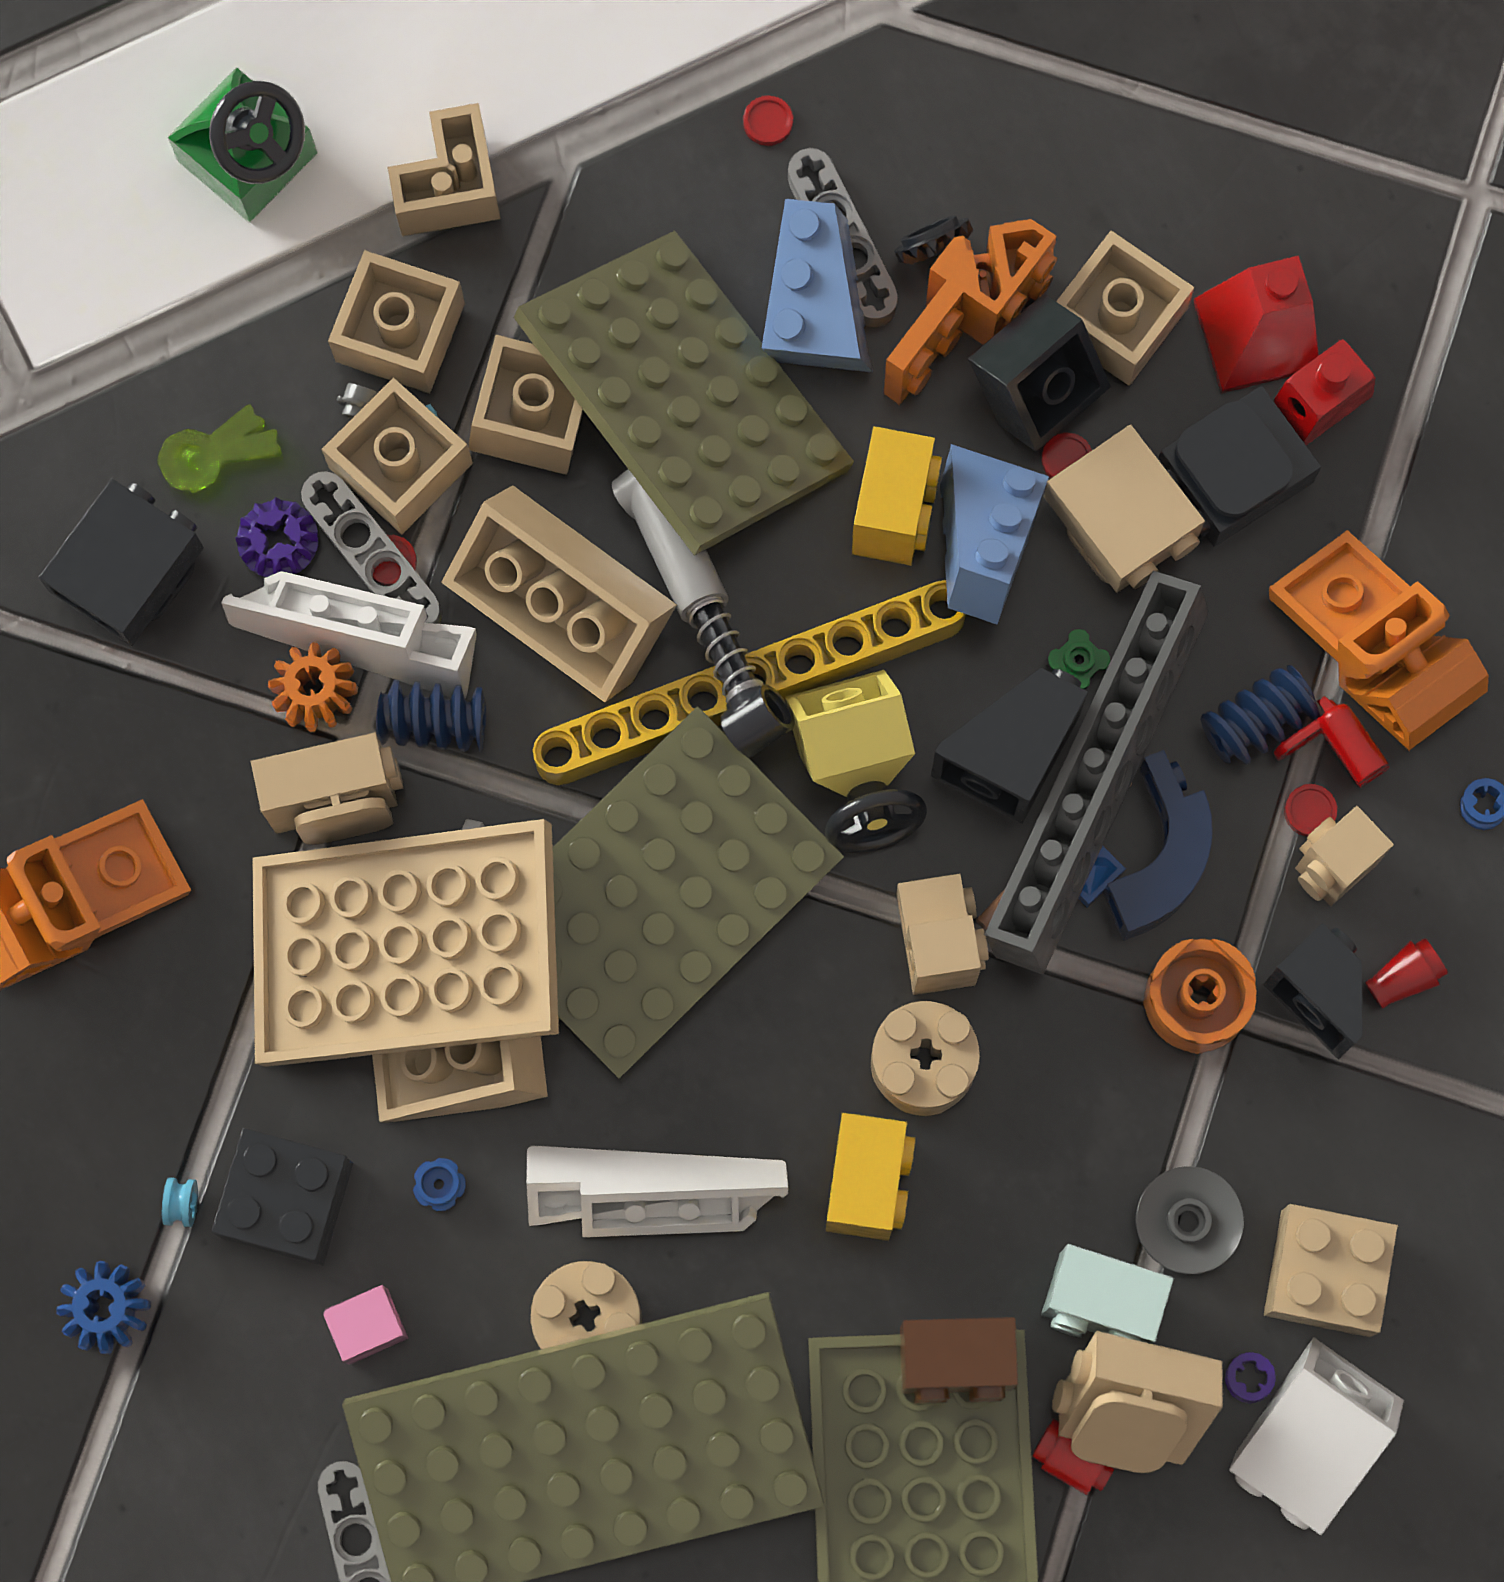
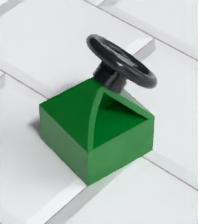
M237 67L168 136L177 161L249 223L318 153L310 128L305 125L302 111L293 96L284 88L274 83L251 80Z

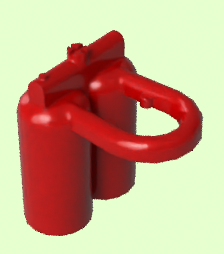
M1326 696L1321 697V700H1317L1323 715L1290 736L1274 750L1275 758L1277 761H1280L1322 734L1359 788L1372 782L1390 768L1389 762L1352 709L1347 704L1337 705L1332 699L1326 698Z

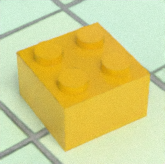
M873 426L853 526L852 555L912 566L915 550L925 551L932 505H926L924 501L935 502L942 457L933 455L935 438Z
M842 1113L826 1232L889 1241L892 1228L902 1229L908 1191L898 1190L899 1176H909L915 1146V1138L905 1136L907 1122Z

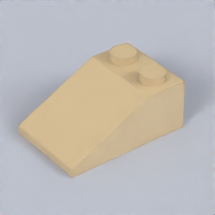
M541 1036L372 1055L379 1122L382 1123L501 1108L548 1097Z

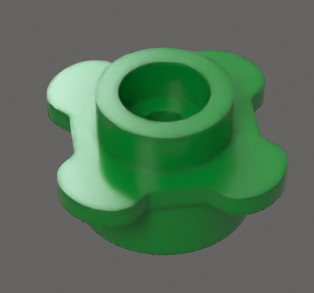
M1076 629L1070 632L1068 641L1060 649H1054L1050 652L1048 664L1053 670L1059 669L1071 674L1081 682L1080 688L1086 689L1097 671H1103L1108 668L1110 655L1106 650L1098 649L1089 641V634L1086 631ZM1076 656H1082L1084 658V662L1082 664H1077L1074 661V658Z

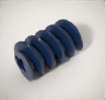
M1288 665L1287 671L1282 668L1271 671L1269 676L1270 682L1265 679L1255 681L1252 686L1253 693L1248 690L1237 692L1235 703L1229 700L1221 702L1218 706V714L1212 711L1202 714L1200 718L1202 728L1212 747L1226 764H1230V757L1233 755L1246 765L1250 763L1251 758L1247 747L1251 744L1263 754L1268 752V745L1265 739L1267 734H1270L1279 743L1284 742L1286 737L1282 727L1283 724L1287 723L1296 732L1303 728L1299 714L1304 712L1313 721L1320 717L1311 688L1293 666Z
M394 680L388 694L381 691L376 712V735L381 745H384L393 731L397 745L405 746L408 744L412 733H414L417 746L419 748H426L434 734L437 747L440 750H446L455 736L458 749L463 752L469 750L474 738H476L479 751L482 753L487 705L482 687H476L471 700L467 701L465 700L462 686L456 685L450 699H445L441 683H435L430 696L424 697L420 682L415 681L409 695H403L400 680Z

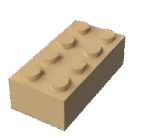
M513 485L483 502L441 582L603 702H607L632 684L677 606L673 601Z

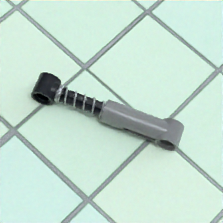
M627 469L612 481L614 495L623 509L636 520L673 602L677 604L676 608L681 619L698 629L697 641L701 645L706 646V660L715 665L714 677L723 682L722 695L726 697L727 711L721 715V724L726 736L739 752L747 757H753L793 729L795 726L793 713L779 692L769 685H763L761 680L754 677L753 673L756 667L749 666L745 658L748 649L740 647L736 639L739 632L732 630L728 622L731 614L724 613L723 608L729 601L728 595L707 550L695 556L633 474Z

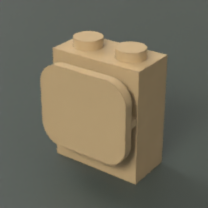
M1131 424L1048 480L1044 493L1046 501L1067 527V533L1071 542L1102 581L1110 584L1116 593L1129 584L1133 589L1141 587L1148 582L1153 571H1159L1156 567L1159 563L1170 556L1175 561L1179 560L1195 549L1200 543L1197 537L1201 533L1205 520Z
M376 733L251 761L261 812L276 834L296 829L305 844L313 845L376 832L393 824L389 808L398 806L394 790L403 789V782L397 758H394L391 746L382 747Z
M1096 1331L1085 1351H1077L1067 1380H1060L1056 1386L1053 1397V1411L1059 1413V1436L1072 1438V1451L1080 1459L1138 1473L1152 1472L1161 1468L1166 1461L1183 1465L1222 1408V1361Z

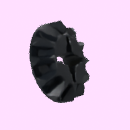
M956 215L949 216L904 236L901 239L902 245L896 248L894 252L899 263L914 264L942 253L955 237L964 236L966 239L969 238L973 228L969 218L958 220Z

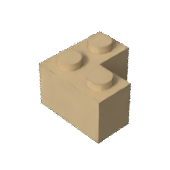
M479 103L430 111L429 115L437 158L387 167L395 213L402 237L500 219Z
M960 874L898 883L896 896L913 995L975 986L980 970L986 969L985 961L989 960L984 929H974L973 919L977 918L972 887L963 888Z

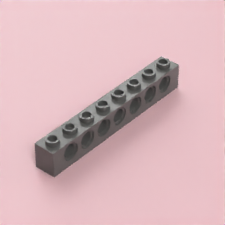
M1152 572L984 935L996 958L1044 975L1209 614L1201 585L1160 572Z

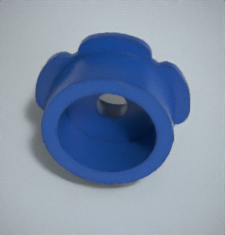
M438 1158L434 1162L426 1161L420 1165L414 1175L416 1185L413 1187V1192L417 1201L423 1206H432L436 1211H445L455 1205L456 1198L464 1194L466 1187L463 1174L457 1171L458 1166L446 1158ZM440 1179L443 1180L444 1187L438 1190L434 1187V1183Z

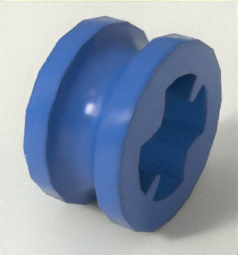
M1482 778L1468 785L1460 802L1461 814L1467 824L1475 829L1488 830L1495 828L1504 819L1503 784L1495 779ZM1480 793L1481 798H1484L1486 793L1494 796L1496 801L1492 808L1496 813L1490 815L1488 809L1484 814L1477 812L1474 809L1477 803L1474 795Z

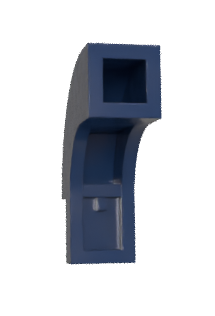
M1164 750L1144 757L1140 767V772L1163 825L1164 840L1161 853L1144 869L1108 883L1103 893L1123 941L1157 927L1176 913L1197 885L1210 854L1212 817L1205 791L1202 790L1184 797L1183 791L1187 790V783L1183 771L1177 761L1169 762Z

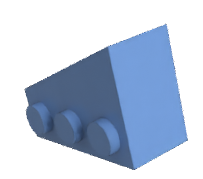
M785 199L762 349L771 358H774L776 362L873 372L864 331V314L860 307L856 283L858 279L848 219L834 203Z
M951 444L940 484L941 498H943L944 503L942 523L943 534L946 535L945 572L949 609L998 624L1037 518L1049 476Z

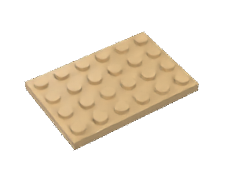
M540 819L253 858L255 1064L269 1067L559 1034L552 824L550 822Z

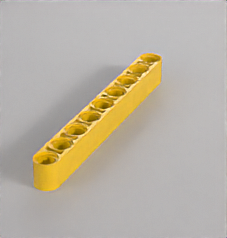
M942 580L747 653L745 658L749 666L756 667L754 674L763 677L766 682L765 685L773 687L785 699V696L825 686L948 639L961 630L966 614L957 611L954 616L947 619L938 618L933 615L930 606L937 601H947L946 580ZM889 619H900L908 625L910 630L901 637H892L884 632L882 625ZM852 637L859 641L862 648L856 654L846 656L837 652L833 645L840 638ZM803 655L811 659L814 666L807 673L796 674L788 670L785 664L791 657ZM715 666L544 731L538 736L533 747V756L539 774L550 784L563 785L651 752L694 710L689 704V700L698 692H709L717 698L715 706L703 712L717 726L722 725L721 715L727 711L726 697L722 695L723 682L717 680L713 674ZM651 710L663 711L669 717L666 725L656 730L647 729L642 725L641 719L644 714ZM610 728L616 730L621 735L620 740L611 748L596 746L592 740L594 735L601 729ZM554 747H565L571 751L570 760L563 766L553 767L544 762L546 753Z

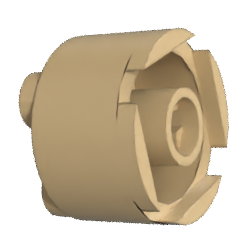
M932 1001L906 1004L891 1012L876 1033L871 1054V1071L874 1082L884 1097L903 1112L919 1116L942 1113L958 1103L966 1095L973 1083L980 1057L978 1040L966 1016L955 1009ZM920 1048L930 1049V1055L939 1059L932 1061L929 1070L920 1069L919 1060L911 1059L910 1057L918 1055Z
M581 1261L562 1266L543 1281L533 1297L531 1326L535 1339L541 1349L642 1324L640 1303L631 1285L619 1272L603 1263ZM583 1305H587L591 1311L598 1309L601 1311V1315L594 1319L596 1328L589 1332L582 1325L573 1326V1321L579 1317L578 1308Z

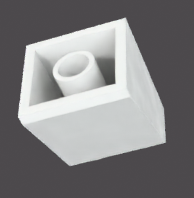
M1313 1337L1236 1451L1229 1470L1236 1475V1481L1246 1491L1257 1497H1262L1264 1494L1281 1506L1282 1514L1291 1523L1302 1529L1310 1527L1321 1535L1395 1436L1404 1400Z

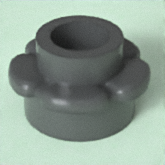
M348 383L343 397H337V402L345 406L342 415L351 420L378 392L360 385Z

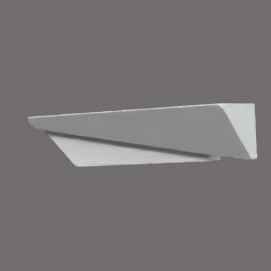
M283 571L264 578L263 588L241 598L233 597L232 594H229L222 600L221 604L228 622L233 627L308 651L312 642L318 643L322 656L328 650L335 648L341 655L340 662H349L352 666L411 685L418 681L423 689L429 691L433 690L435 683H441L443 694L447 697H451L456 685H461L464 697L466 698L477 635L476 630L467 626L425 623L427 615L424 605Z
M530 1146L527 1149L529 1226L582 1218V1237L744 1231L756 1221L759 1208L774 1196L783 1198L788 1194L786 1163L782 1160Z

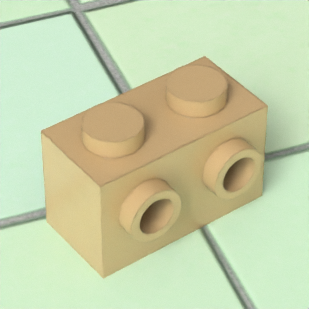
M1358 806L1352 809L1338 823L1329 817L1307 837L1308 840L1299 848L1304 854L1295 867L1301 874L1298 877L1299 883L1312 898L1317 901L1323 898L1332 906L1374 869L1394 844Z

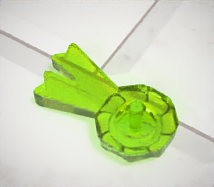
M248 404L210 435L195 429H184L169 436L161 447L157 462L165 480L171 487L194 493L216 481L221 464L278 457L282 455V450L276 443L278 439L277 430L272 429L255 434L263 430L266 423L262 417L254 414L252 405Z

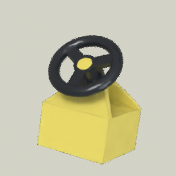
M881 670L785 696V700L795 719L793 733L798 753L812 780L847 797L848 803L839 808L827 822L825 835L828 842L835 848L845 852H870L892 846L918 830L927 815V806L924 800L911 791L888 790L887 788L890 782L915 755V750L901 693L886 671ZM893 805L906 806L911 809V813L895 814ZM853 818L855 825L841 832L843 826ZM884 829H890V830H887V831L882 832V833H879V834H875V835H871V836H866V835H868L869 833H875V832L882 831V830H884Z

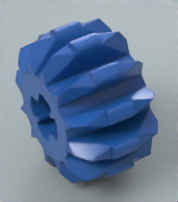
M98 1261L95 1266L94 1279L86 1269L79 1268L75 1271L76 1278L81 1284L79 1289L67 1284L62 1286L61 1292L66 1296L72 1297L73 1300L72 1304L58 1306L57 1314L64 1317H74L64 1326L62 1331L68 1337L81 1333L78 1342L80 1349L89 1351L97 1341L100 1353L111 1354L114 1337L123 1347L128 1348L133 1344L132 1338L126 1330L129 1326L139 1331L146 1329L147 1323L135 1318V1312L150 1309L151 1301L143 1298H133L143 1290L145 1283L139 1278L127 1282L130 1271L128 1267L120 1264L111 1274L108 1263ZM100 1296L109 1300L114 1299V1302L108 1307L111 1314L108 1319L98 1315L94 1316V1313L100 1308L97 1302Z

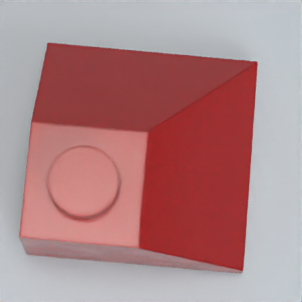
M1299 256L1250 267L1194 299L1221 394L1291 377L1319 356L1313 300Z

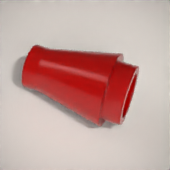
M1424 938L1416 944L1412 941L1406 944L1365 984L1376 1002L1383 1009L1393 1002L1439 986L1438 980L1447 975L1448 971L1431 944Z

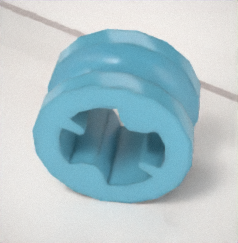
M169 1177L167 1179L162 1201L163 1225L172 1226L175 1221L179 1220L182 1221L184 1227L193 1226L198 1204L197 1180L188 1179L185 1184H179L176 1178Z

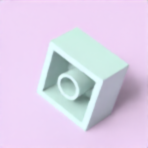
M1067 1244L1059 1254L1041 1316L1052 1319L1050 1328L1068 1335L1081 1337L1082 1333H1086V1330L1094 1333L1099 1331L1152 1344L1157 1336L1173 1278Z

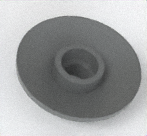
M1184 1166L1173 1168L1160 1174L1146 1187L1138 1202L1136 1228L1140 1242L1154 1261L1173 1272L1201 1274L1219 1267L1235 1252L1243 1233L1244 1216L1237 1194L1226 1180L1204 1168ZM1187 1212L1195 1216L1197 1227L1194 1231L1185 1232L1179 1227L1178 1217L1180 1214Z

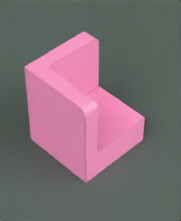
M383 1285L324 1311L325 1320L341 1359L347 1364L357 1362L408 1339L390 1292Z

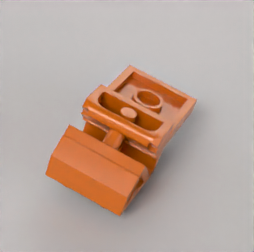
M1028 219L990 226L987 250L983 254L974 255L970 241L964 236L952 239L930 268L926 299L927 307L886 359L884 395L899 405L909 392L916 396L924 388L932 375L933 370L928 367L939 353L946 357L960 339L962 331L984 345L1020 314L1030 298L1035 301L1042 294H1045L1054 278L1049 273L1057 262V257L1053 255L1057 236L1034 220Z
M1348 530L1269 587V599L1338 662L1339 686L1408 750H1411L1488 692L1489 674L1469 640L1446 637L1445 635L1433 636L1445 627V622L1450 617L1445 605L1418 581L1409 586Z
M143 799L57 838H53L50 835L15 851L7 857L9 867L0 869V990L88 950L95 938L188 896L191 888Z

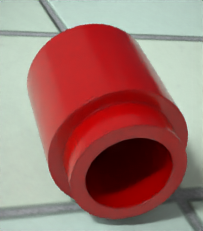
M1052 1419L1038 1442L1032 1457L1043 1463L1041 1469L1085 1495L1088 1494L1092 1486L1102 1491L1115 1467L1085 1461L1077 1457L1071 1448L1072 1438L1059 1436V1422Z

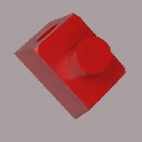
M1342 339L1287 379L1273 401L1304 444L1308 445L1370 399L1374 394L1376 378L1351 346ZM1296 403L1302 404L1306 417L1297 412L1294 407Z

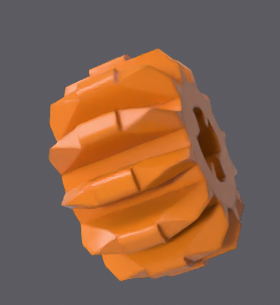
M312 642L308 648V656L304 657L297 647H291L289 652L294 662L289 665L284 661H276L274 668L282 677L274 678L268 682L270 691L279 694L272 701L275 711H287L285 720L292 727L299 724L304 718L305 726L309 732L316 731L318 718H324L330 728L335 727L337 722L333 712L338 710L341 713L349 714L352 710L350 703L343 697H350L358 693L356 683L348 680L354 673L351 663H339L341 655L335 648L328 650L322 656L318 643ZM316 679H319L323 689L317 694L311 689V696H308L303 686L310 680L315 685Z

